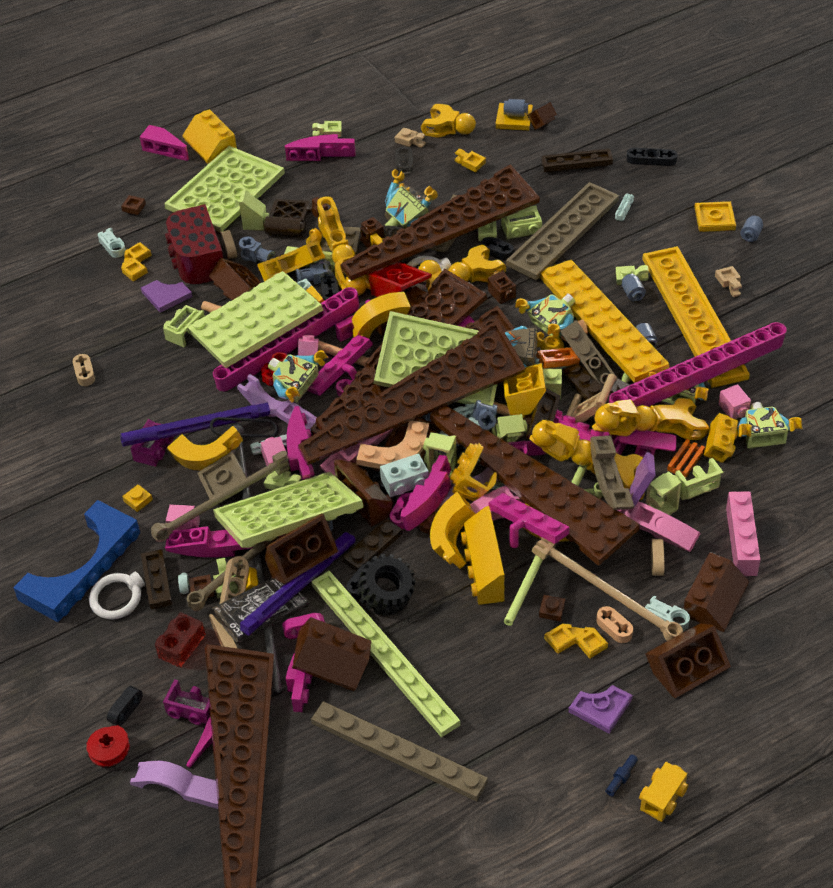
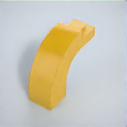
M315 241L257 265L265 282L275 274L282 271L286 274L291 273L296 269L325 258L319 241Z
M405 292L385 294L364 304L352 318L354 325L353 337L361 335L370 338L371 333L377 326L388 321L390 311L407 315L410 304Z
M232 426L216 441L208 445L193 444L182 434L167 449L182 466L201 471L229 454L233 449H236L243 439L238 430Z
M456 492L446 500L436 513L430 530V541L433 550L450 565L454 563L460 569L467 563L457 548V536L464 523L476 513L469 502L459 492Z

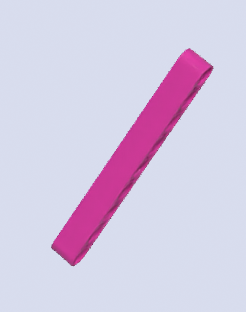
M352 287L341 290L320 303L322 304L323 311L231 366L225 368L221 364L213 371V377L217 389L224 392L234 388L246 380L249 374L253 376L261 371L264 364L270 362L273 354L278 352L288 354L298 348L299 338H303V335L316 337L356 312L360 307L357 290Z

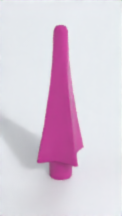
M209 717L202 736L187 762V767L189 768L213 742L211 717Z

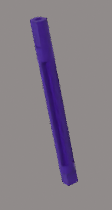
M268 402L121 433L120 439L122 446L125 447L210 429V422L217 417L257 419L269 416L271 410ZM217 420L213 423V428L242 421Z
M347 532L342 534L335 540L339 552L283 585L240 622V631L248 636L354 545L356 542L355 537Z

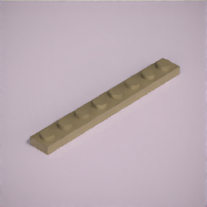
M324 701L311 718L313 725L476 802L488 783L487 777Z

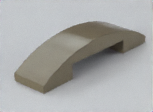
M611 436L591 437L590 446L593 466L605 500L614 510L633 509L634 503L629 488H624L614 459L616 450Z

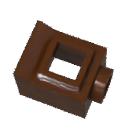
M551 102L527 116L536 130L554 120V116L557 113Z
M374 217L361 223L360 241L367 248L371 247V235L377 233L384 239V226Z
M504 270L488 277V292L500 304L516 297V285L508 278Z

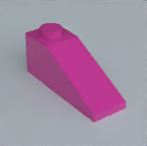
M149 125L141 134L142 151L185 161L189 160L187 145L166 129Z

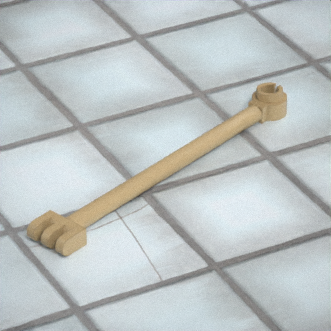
M541 538L532 548V552L544 560L548 555L660 628L667 641L683 633L680 624L669 622L668 620L664 621L554 548L556 544Z

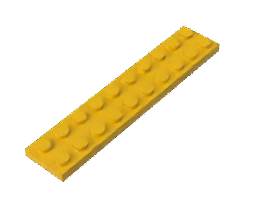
M678 246L644 253L642 260L648 266L649 273L694 356L696 357L730 342L728 334ZM743 364L709 379L708 382L711 388L749 380L750 373Z
M572 260L548 267L541 273L539 278L557 298L561 300L567 294H570L576 302L570 307L574 317L578 321L584 319L588 332L634 383L648 378L650 372L659 373L669 368V363Z

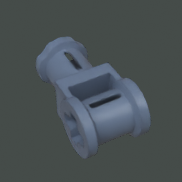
M248 236L240 239L239 246L242 249L241 258L243 260L256 263L258 260L264 262L275 258L274 251L263 249L261 243L255 241L254 238Z
M326 259L310 264V268L296 269L298 282L307 279L308 281H313L314 284H319L325 278L324 274L326 277H335L333 271H331V264Z
M480 400L476 401L472 417L478 420V424L482 429L489 430L495 426L497 405L494 404L492 406L481 403Z

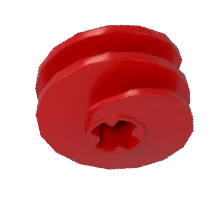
M118 725L96 730L87 741L89 758L100 767H110L118 764L126 757L130 749L128 735Z

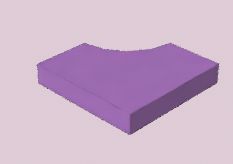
M156 280L141 287L142 293L160 313L192 297V292L183 282L167 285Z
M649 452L645 454L637 466L634 480L629 489L634 507L656 476L654 455Z
M614 685L598 694H588L580 691L570 705L569 713L610 734L632 701L633 695Z

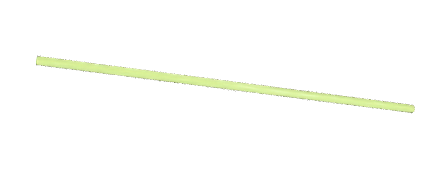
M624 372L621 380L628 383L630 378ZM579 465L571 481L572 483L579 486L587 470V465ZM535 555L504 619V623L508 626L513 624L541 566L543 559Z

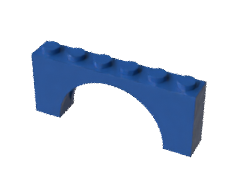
M97 500L84 514L88 528L92 529L99 536L98 548L93 557L78 570L59 577H39L27 573L13 587L18 601L59 622L63 616L69 613L75 603L83 598L87 590L97 583L100 576L110 569L112 563L125 552L126 548L138 538L140 530L136 519Z

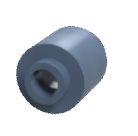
M509 99L504 101L505 115L524 117L525 113L528 114V103H525V100Z
M758 216L747 218L740 232L741 237L748 242L756 241L763 228L762 219Z
M628 274L623 277L622 288L629 300H641L645 296L646 290L639 277L634 274Z
M648 323L638 324L635 328L656 348L658 339L651 325Z

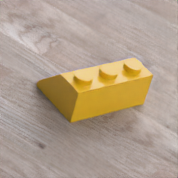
M210 109L195 115L183 134L184 140L207 164L214 160L228 146L237 149L235 134Z
M542 363L525 367L524 373L504 381L505 399L510 416L522 414L524 418L531 414L546 392Z

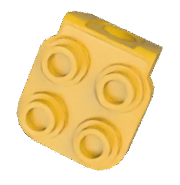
M480 443L469 444L465 453L463 452L457 461L459 464L458 468L454 469L449 478L454 484L452 492L454 494L459 492L464 498L471 501H476L486 495L495 485L497 473L494 472L490 480L483 485L470 476L483 450V446ZM467 487H472L476 489L477 492H472L468 490Z

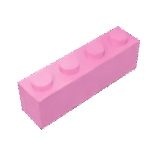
M729 492L726 511L733 563L744 576H757L760 554L751 492Z

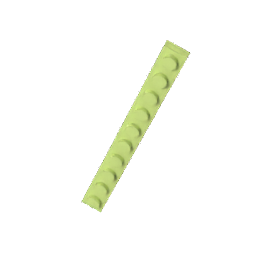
M330 571L311 581L312 587L351 633L372 641L370 655L441 738L460 726L459 718Z

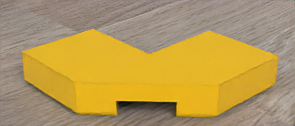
M141 242L127 249L121 267L122 273L132 281L147 274V268L140 262L152 255L151 250Z
M561 624L544 634V639L557 654L577 644L589 658H592L608 648L606 640L595 628L585 627L584 629L572 627L570 624Z

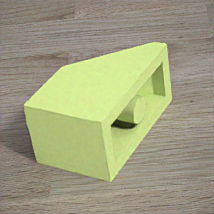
M242 190L239 206L243 230L264 231L266 216L269 217V213H266L265 204L246 190Z
M543 368L545 387L561 396L562 369Z

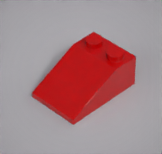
M395 262L368 274L371 294L379 297L389 293L404 292L405 289L432 278V274L401 262Z

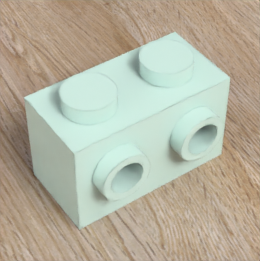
M419 453L380 466L381 481L390 497L414 490L416 485L424 486L425 479L429 477L428 469Z

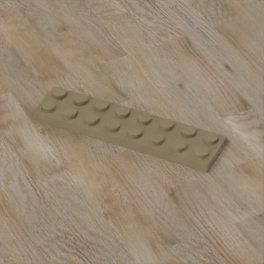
M589 182L506 260V266L537 280L546 268L551 267L619 201V195Z

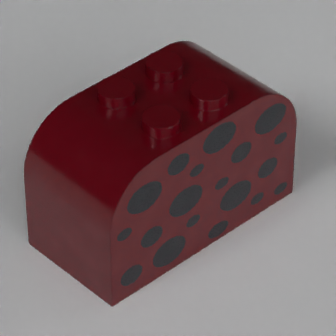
M206 204L172 213L166 221L168 233H165L167 244H170L168 247L170 258L174 257L171 259L173 268L177 269L180 278L189 284H202L213 281L209 275L219 259L223 258Z

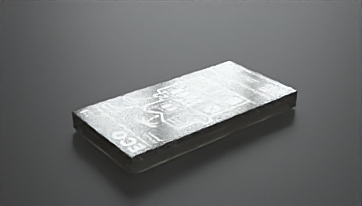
M271 578L213 607L211 614L238 644L307 608L309 601L299 591L248 636L240 631V622L285 585Z

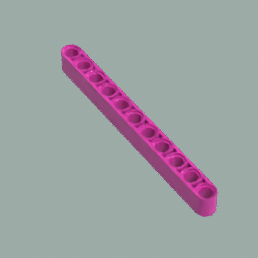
M771 323L613 392L609 397V403L632 400L636 407L641 405L649 407L779 349L783 345L787 329L781 323Z

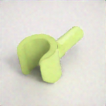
M598 482L595 483L593 489H584L598 499L603 497Z

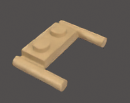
M609 374L602 391L581 404L582 396L575 394L566 415L574 417L577 423H584L591 416L595 415L596 410L606 403L616 376Z

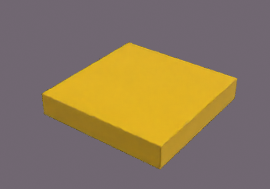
M499 103L496 129L529 131L531 122L526 113L524 117L505 115L504 103ZM528 105L529 114L533 111V105Z
M731 202L695 203L694 208L699 232L736 230Z

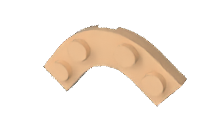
M409 421L403 441L393 447L360 444L356 465L380 469L382 465L418 453L420 455L423 451L424 441L427 438L429 423Z

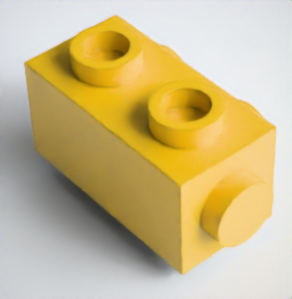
M721 413L715 417L710 424L704 456L723 463L728 457L733 455L735 451V445L733 444L738 435V430L736 429L738 420Z
M665 762L661 769L657 768L651 778L652 783L650 786H645L640 793V810L661 822L666 815L670 816L677 803L675 801L678 796L683 797L687 791V773L681 767Z

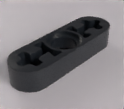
M630 148L627 150L626 160L630 164L673 166L677 163L678 154L672 149Z

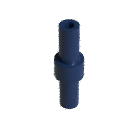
M631 754L623 766L618 767L613 774L614 779L605 790L609 796L613 797L621 784H625L631 776L630 772L638 762V758L635 755Z

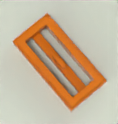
M571 347L540 350L536 353V358L540 359V363H543L544 369L571 366L573 364L578 365L580 361Z
M686 439L668 464L667 471L675 474L676 471L680 470L683 476L687 478L704 453L705 447L702 445L698 447L697 443L691 444L690 440ZM689 449V450L687 451V453L685 454V456H684V457L682 458V460L680 461V463L678 464V466H677L676 468H674V467L676 466V464L679 462V460L681 459V457L683 456V454L686 452V450ZM695 451L696 454L691 459L685 470L681 471V469L686 464L692 453Z

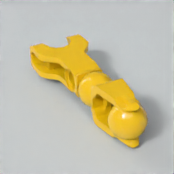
M322 197L317 201V209L320 215L318 217V227L332 251V259L335 263V277L342 290L352 287L357 290L358 296L364 294L366 289H370L369 278L367 275L352 281L348 277L344 278L341 264L354 257L355 252L348 245L334 200L331 197ZM328 204L331 208L325 211L322 205Z
M678 398L673 405H650V407L644 405L636 407L632 400L607 403L596 410L594 417L596 423L592 426L593 430L609 432L611 435L629 436L635 430L646 431L650 429V431L675 433L688 440L703 439L710 430L705 420L692 416L697 406L692 399Z
M542 420L535 425L529 438L534 444L541 447L544 452L558 461L568 460L571 457L574 463L581 466L587 465L586 469L591 470L595 474L590 441L579 440L580 436L577 429L548 420ZM616 453L614 459L623 486L630 489L636 474V468L643 457L637 454L621 456Z

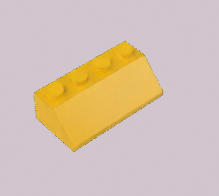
M486 506L464 523V532H461L462 545L467 547V549H464L465 561L470 562V566H467L468 577L473 579L474 582L471 584L472 596H477L478 605L504 601V571L490 507Z

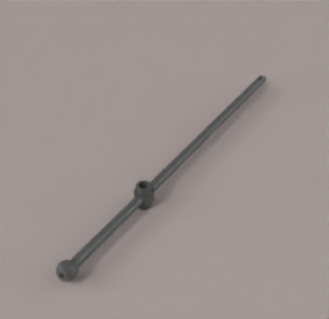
M234 423L229 427L234 426L240 434H244V427L239 423ZM241 442L235 449L236 457L246 477H248L243 443ZM250 487L242 490L243 500L251 497ZM259 553L252 560L253 566L257 570L258 598H261V601H266L267 592H265V580L261 555ZM270 617V621L263 623L267 653L274 654L273 691L280 693L282 691Z

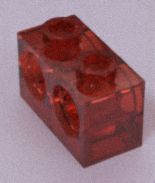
M180 612L175 619L171 620L164 634L160 635L156 640L155 648L158 658L181 668L206 635L203 622Z

